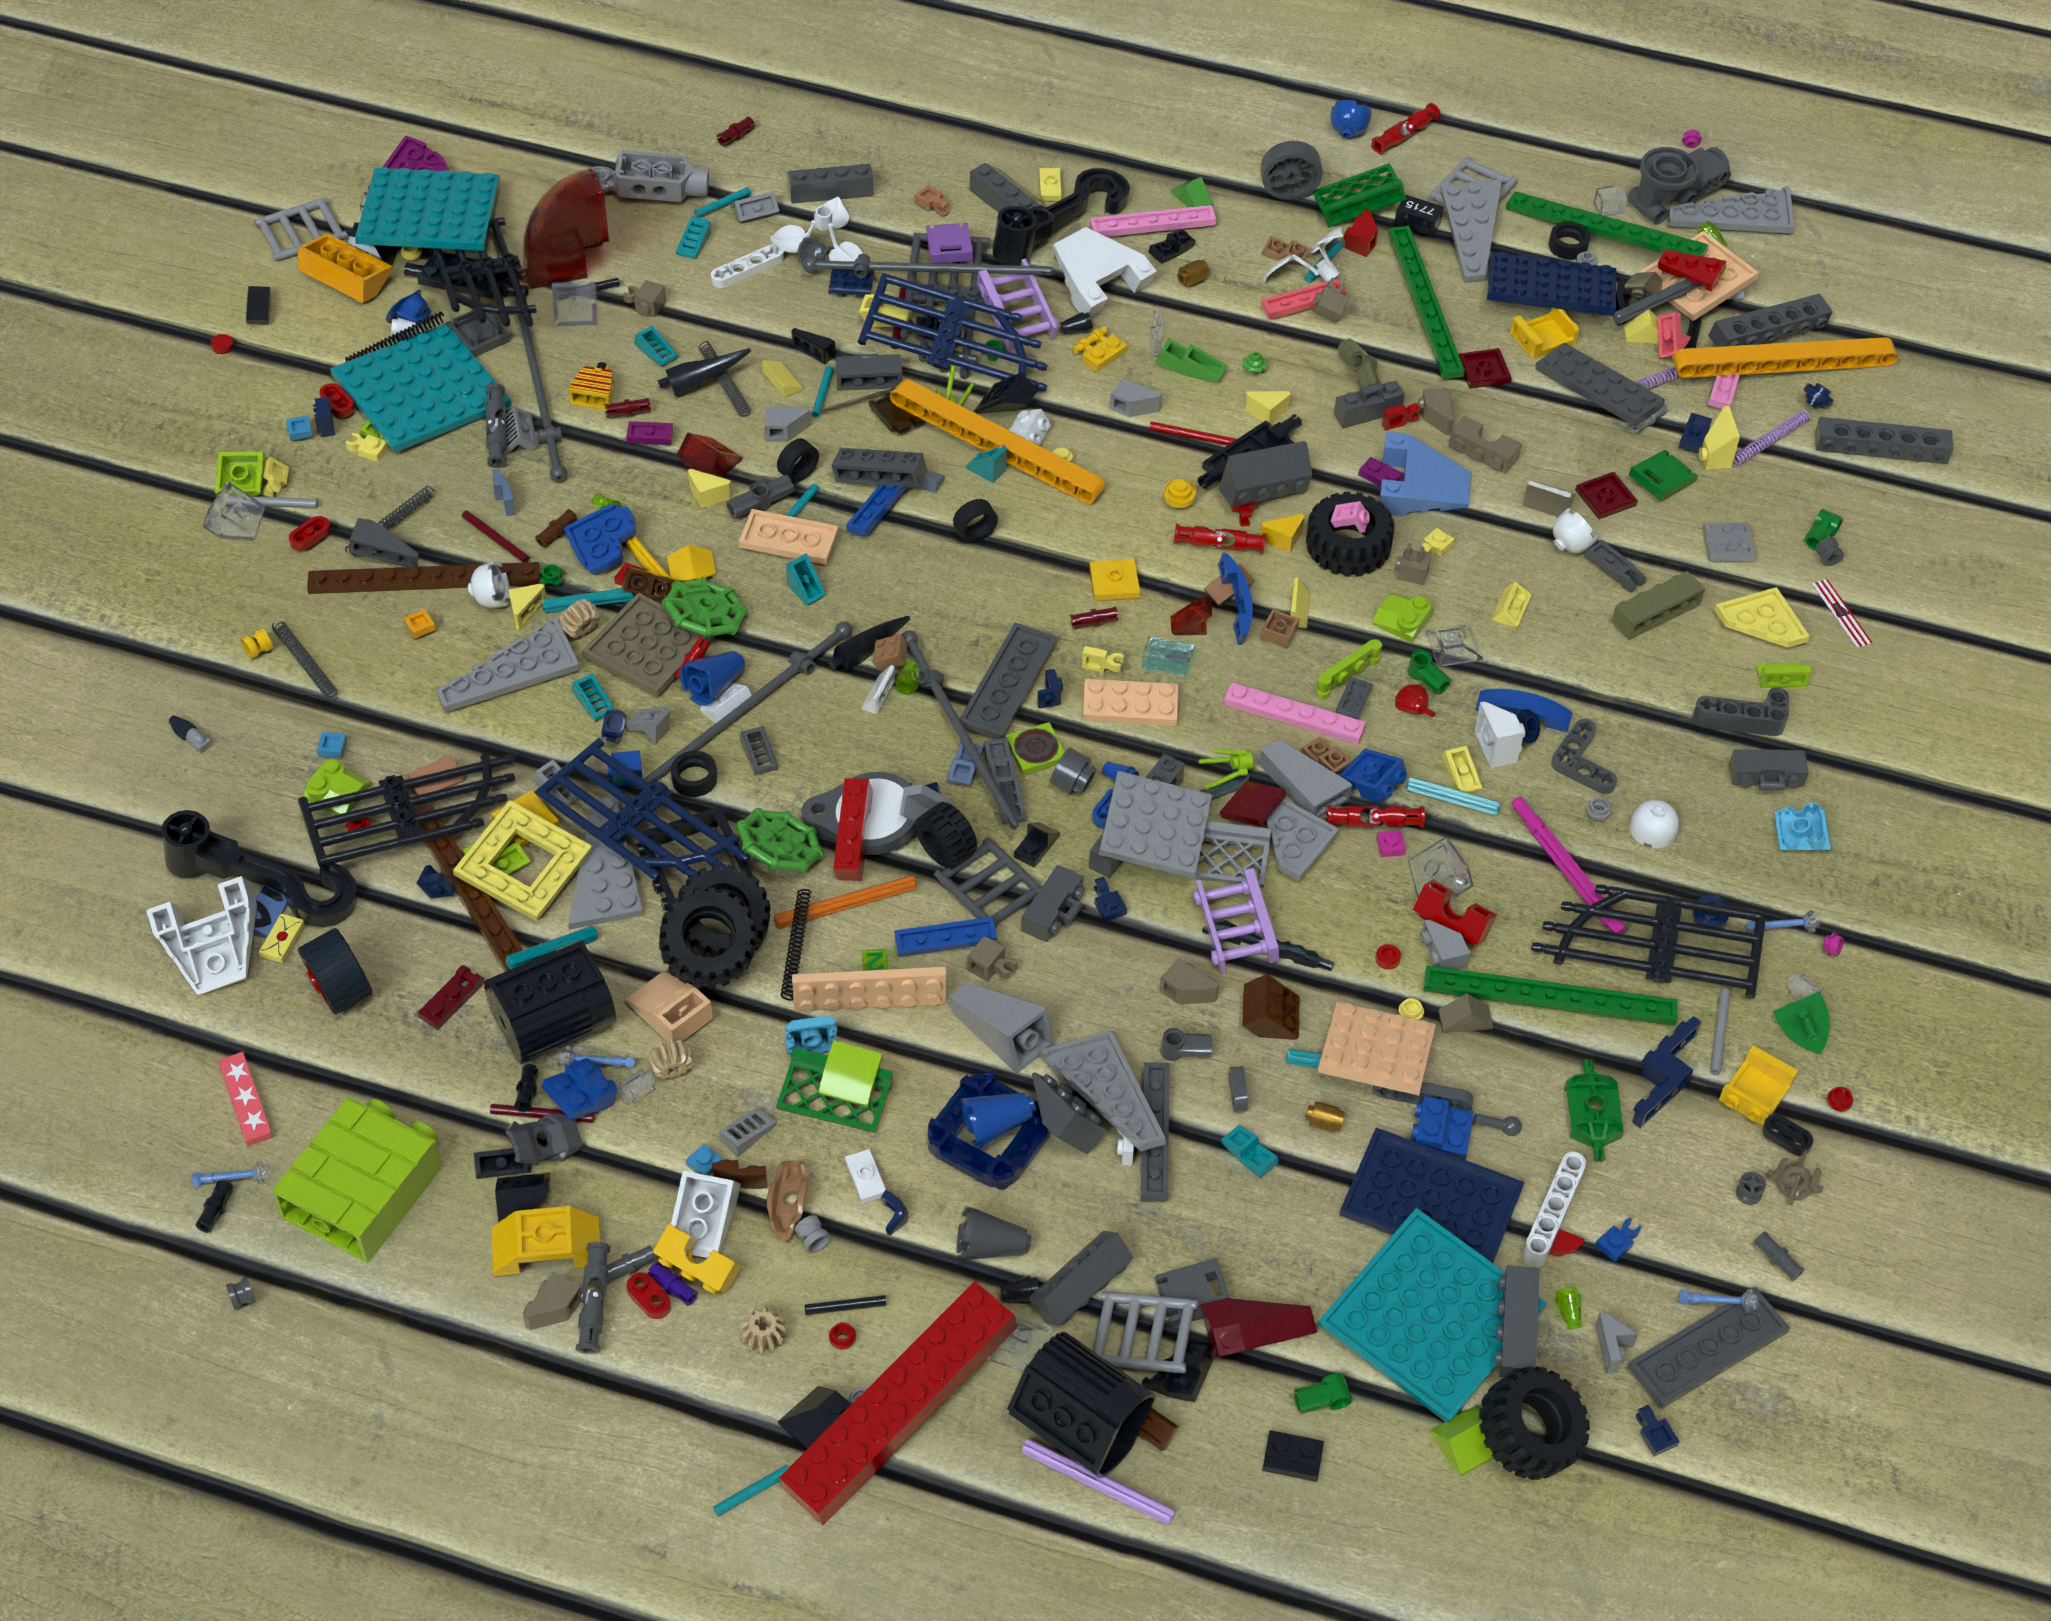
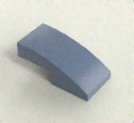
M492 469L496 501L504 500L506 516L515 515L510 486L500 471Z
M960 741L947 781L971 787L977 768ZM974 744L982 758L984 746Z

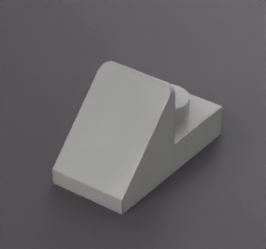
M668 707L639 709L625 725L630 732L645 731L651 741L657 744L669 730L670 709Z
M1600 1312L1595 1327L1606 1373H1618L1621 1362H1624L1623 1348L1632 1347L1637 1334L1606 1312Z

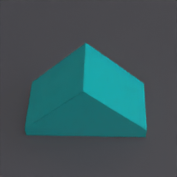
M1005 445L978 453L966 465V468L994 483L1006 471L1007 448Z
M807 553L786 563L787 586L805 605L826 595Z

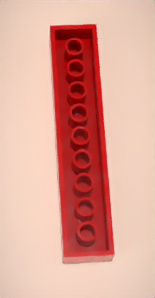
M974 1281L779 1477L784 1490L816 1520L824 1525L1017 1328L1015 1315Z

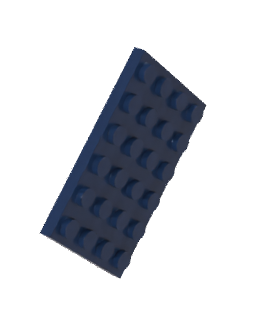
M1491 252L1487 300L1614 316L1616 311V268L1609 265H1591L1587 262L1573 263L1568 260H1549L1546 257L1533 258L1523 254L1509 255L1505 252Z
M1376 1127L1341 1207L1340 1216L1393 1235L1417 1208L1487 1260L1494 1263L1525 1182Z

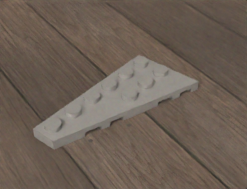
M1502 179L1441 186V194L1464 283L1483 281L1486 278Z
M1785 186L1779 191L1768 189L1762 194L1750 192L1726 196L1720 201L1709 199L1705 200V203L1697 205L1691 202L1669 206V226L1793 234L1795 225L1790 186Z
M556 615L549 619L550 622L545 626H538L533 629L532 634L524 639L519 638L491 655L490 660L482 665L479 663L472 667L473 671L467 675L458 676L437 689V695L444 712L446 713L580 670L579 663Z
M614 796L597 799L615 813L620 811L618 801ZM593 808L590 809L588 821L600 828L608 821V819ZM586 831L584 842L592 845V852L579 867L569 919V930L643 916L632 864ZM625 836L619 843L628 849Z
M1112 1031L1039 1050L1040 1058L1140 1151L1165 1145V1136Z

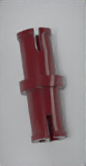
M746 117L738 123L731 124L728 129L717 134L718 142L725 146L734 139H740L744 133L755 128V125H752L755 124L753 119Z
M649 398L633 401L625 399L624 402L605 404V409L607 410L605 411L606 417L610 418L620 415L629 417L634 413L651 412V407H649L650 401Z
M1116 606L1101 610L1094 608L1090 609V612L1070 615L1073 629L1091 625L1098 627L1102 623L1119 621Z

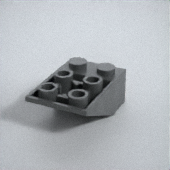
M1033 1072L1032 1078L1042 1123L1056 1138L1088 1155L1106 1132V1129L1099 1123L1101 1118L1091 1110L1087 1111L1085 1109L1087 1104L1080 1098L1073 1097L1071 1095L1073 1091L1062 1082L1057 1085L1058 1082L1048 1074H1045L1043 1077Z

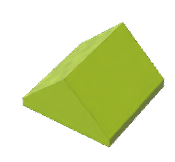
M1473 1406L1457 1415L1450 1423L1444 1422L1429 1431V1434L1460 1477L1494 1459L1491 1456L1493 1452L1490 1448H1486L1483 1442L1485 1436L1480 1432L1479 1424L1482 1423V1419H1479L1480 1408L1477 1406Z

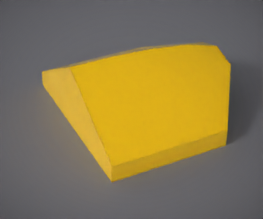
M688 544L667 556L670 577L674 579V582L698 580L701 577H716L712 550Z

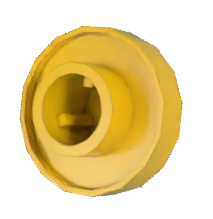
M1175 479L1169 481L1164 487V500L1171 507H1189L1195 502L1196 488L1187 480Z

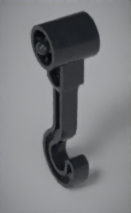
M1092 168L1083 171L1077 176L1074 193L1046 208L1035 206L1030 209L1019 206L1003 208L997 216L992 250L993 256L997 261L1005 265L1021 266L1023 259L1029 262L1034 245L1050 238L1051 232L1055 227L1079 216L1086 210L1091 191L1101 190L1107 192L1104 206L1105 211L1110 214L1120 212L1126 207L1130 192L1128 181L1121 174L1113 170Z
M191 810L177 811L171 814L163 823L162 837L166 867L178 877L194 878L204 873L222 879L230 876H242L251 882L270 887L282 893L297 918L303 919L308 925L318 927L334 926L346 920L355 909L357 903L355 879L347 869L336 863L322 866L319 869L320 883L335 892L332 898L319 901L308 895L304 883L297 873L282 865L246 853L239 848L236 840L210 831L209 822L204 815Z

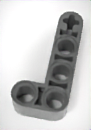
M1774 687L1769 690L1765 703L1702 696L1697 699L1692 720L1701 727L1779 736L1783 733L1789 716V694L1783 688Z

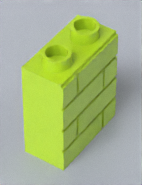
M351 1097L346 1098L331 1116L330 1121L322 1127L311 1141V1144L306 1147L293 1163L292 1168L285 1173L272 1189L280 1218L368 1264L442 1168L437 1147L438 1135L432 1128L420 1121H413L409 1127L396 1121L394 1112L379 1100L370 1099L365 1105Z

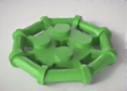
M701 577L698 580L676 581L672 583V589L667 597L662 600V607L669 612L677 628H684L703 635L705 639H710L711 636L729 633L734 635L738 633L741 622L748 615V608L740 602L735 594V589L706 580V577ZM678 595L684 596L683 598H677ZM677 608H681L684 614L681 615ZM728 614H735V616L731 619ZM720 623L723 624V625H720V626L711 627V625H714V624H720Z
M755 808L748 817L737 822L735 829L739 833L743 844L742 851L769 866V870L782 869L805 873L808 867L823 858L824 850L819 845L816 836L817 830L813 826L809 827L792 816L790 811L777 812ZM756 823L759 827L754 828L751 826ZM804 841H808L810 847L805 846Z

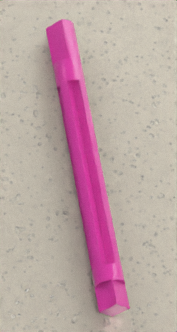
M1521 796L1514 799L1511 804L1525 822L1527 829L1588 905H1592L1604 899L1602 894L1595 892L1596 887L1543 820L1532 811ZM1598 917L1611 932L1619 934L1627 932L1621 921Z

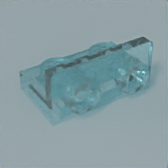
M1149 637L1144 649L1142 668L1187 676L1195 645Z

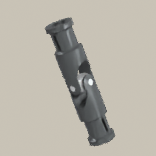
M500 384L486 386V395L488 396V401L486 402V445L489 450L487 464L493 468H501L507 464V458L505 457V449L507 448L506 405L503 401L505 387Z
M602 1242L588 1243L586 1248L589 1251L588 1264L584 1266L581 1295L584 1307L579 1314L578 1328L580 1329L579 1343L576 1344L575 1348L576 1351L584 1354L600 1352L598 1337L603 1325L602 1305L605 1302L608 1278L606 1262L607 1253L611 1250L610 1245ZM589 1283L596 1284L600 1290L596 1288L587 1290V1285Z

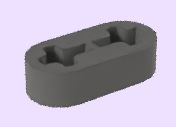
M1243 1066L1229 1067V1084L1234 1112L1247 1111L1248 1096Z

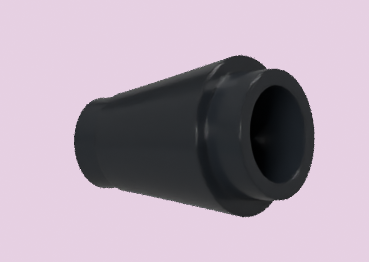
M1082 311L1060 322L1063 335L1084 333L1093 329L1089 312L1083 313Z
M1031 1275L1000 1286L1003 1302H1031L1029 1297L1040 1288L1038 1277L1031 1278Z

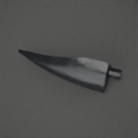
M747 348L714 358L682 363L666 369L668 377L657 381L660 388L671 385L675 396H679L722 374L749 354L751 349Z
M910 616L881 623L840 643L834 649L833 660L829 661L830 667L836 669L842 666L849 671L864 662L874 653L876 640L893 636L910 620Z

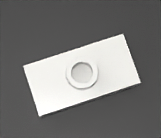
M870 1149L846 1156L845 1163L861 1203L864 1204L880 1199L886 1189Z

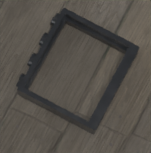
M721 806L694 814L711 828H715L725 838L734 834ZM683 819L668 823L686 837L700 832ZM657 827L642 831L659 845L674 841ZM640 842L635 844L639 857H656L654 852ZM725 850L735 871L740 872L742 868L748 871L749 878L754 876L748 862L739 860ZM652 867L661 875L658 880H652L654 891L656 894H661L662 899H660L662 908L668 911L669 905L673 900L676 901V898L662 868Z

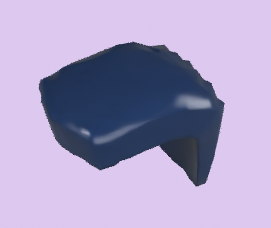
M619 709L607 710L601 738L607 742L618 743L623 736L627 715Z
M885 1190L881 1200L886 1207L894 1212L892 1219L885 1228L890 1236L908 1222V1211L899 1197L891 1191Z

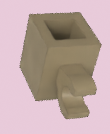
M1332 277L1328 281L1327 287L1321 292L1316 293L1312 302L1315 304L1312 312L1336 322L1343 313L1348 296L1340 293L1344 289L1345 283L1342 282L1336 288L1333 286L1335 278Z
M645 280L640 289L630 285L628 287L629 294L623 293L625 302H635L636 312L654 318L666 303L665 286Z
M1409 543L1407 548L1404 549L1402 557L1398 556L1395 565V569L1399 570L1397 579L1424 586L1430 566L1431 554L1424 553L1423 546H1420L1419 551L1413 550L1411 548L1412 543Z
M986 936L978 942L967 956V970L987 982L995 973H998L1004 979H1009L1010 972L1005 968L1017 969V962L1014 959L1005 958V947L1000 942L991 940Z

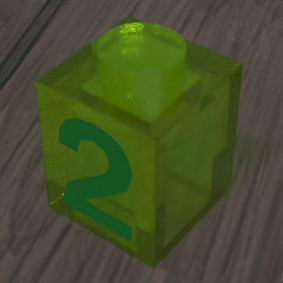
M887 949L862 950V971L888 970Z

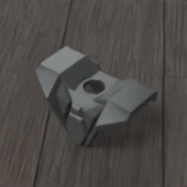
M547 1114L537 1122L521 1125L514 1121L506 1131L515 1151V1162L538 1165L537 1162L563 1160L583 1148L575 1120L571 1121L566 1115ZM538 1133L546 1136L547 1145L545 1147L538 1144L536 1139Z

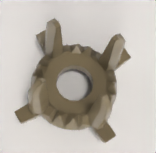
M1807 1150L1802 1152L1796 1165H1787L1789 1158H1783L1776 1171L1771 1169L1768 1171V1176L1776 1182L1779 1191L1787 1197L1786 1203L1792 1204L1794 1199H1803L1811 1193L1815 1194L1823 1191L1824 1186L1818 1185L1821 1176L1820 1168L1816 1167L1813 1176L1810 1174V1170L1803 1168ZM1790 1176H1797L1795 1182L1792 1185L1789 1182L1788 1178ZM1800 1179H1801L1802 1182H1803V1184L1800 1185V1186H1798V1185H1799V1181H1800Z

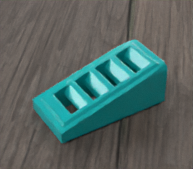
M692 216L683 233L676 254L696 259L711 234V222L707 219Z
M653 325L635 335L634 344L660 367L679 358V355ZM666 354L669 355L668 357H666V358H664V359L661 358L662 356H664V355H666Z
M593 673L572 682V692L594 722L604 718L607 710L615 709ZM588 688H591V689H592V690H590V691L584 693V690H586V689H588ZM594 694L597 695L596 697H593V698H591V699H588V698H587V697H589V696H591V695H594ZM599 700L601 701V703L592 706V703L597 702ZM604 706L606 707V710L596 713L595 711Z

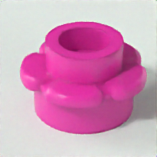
M1697 130L1686 131L1682 138L1683 144L1688 148H1695L1702 141V137Z
M1832 933L1831 936L1827 935L1823 943V949L1827 951L1826 954L1828 956L1831 954L1838 956L1843 948L1844 938L1838 936L1837 933Z

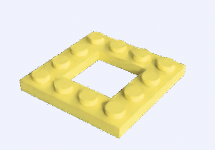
M509 800L453 869V875L537 922L592 852V845ZM516 834L555 855L530 887L491 866Z

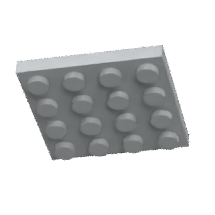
M1118 771L1098 855L1194 879L1212 794Z

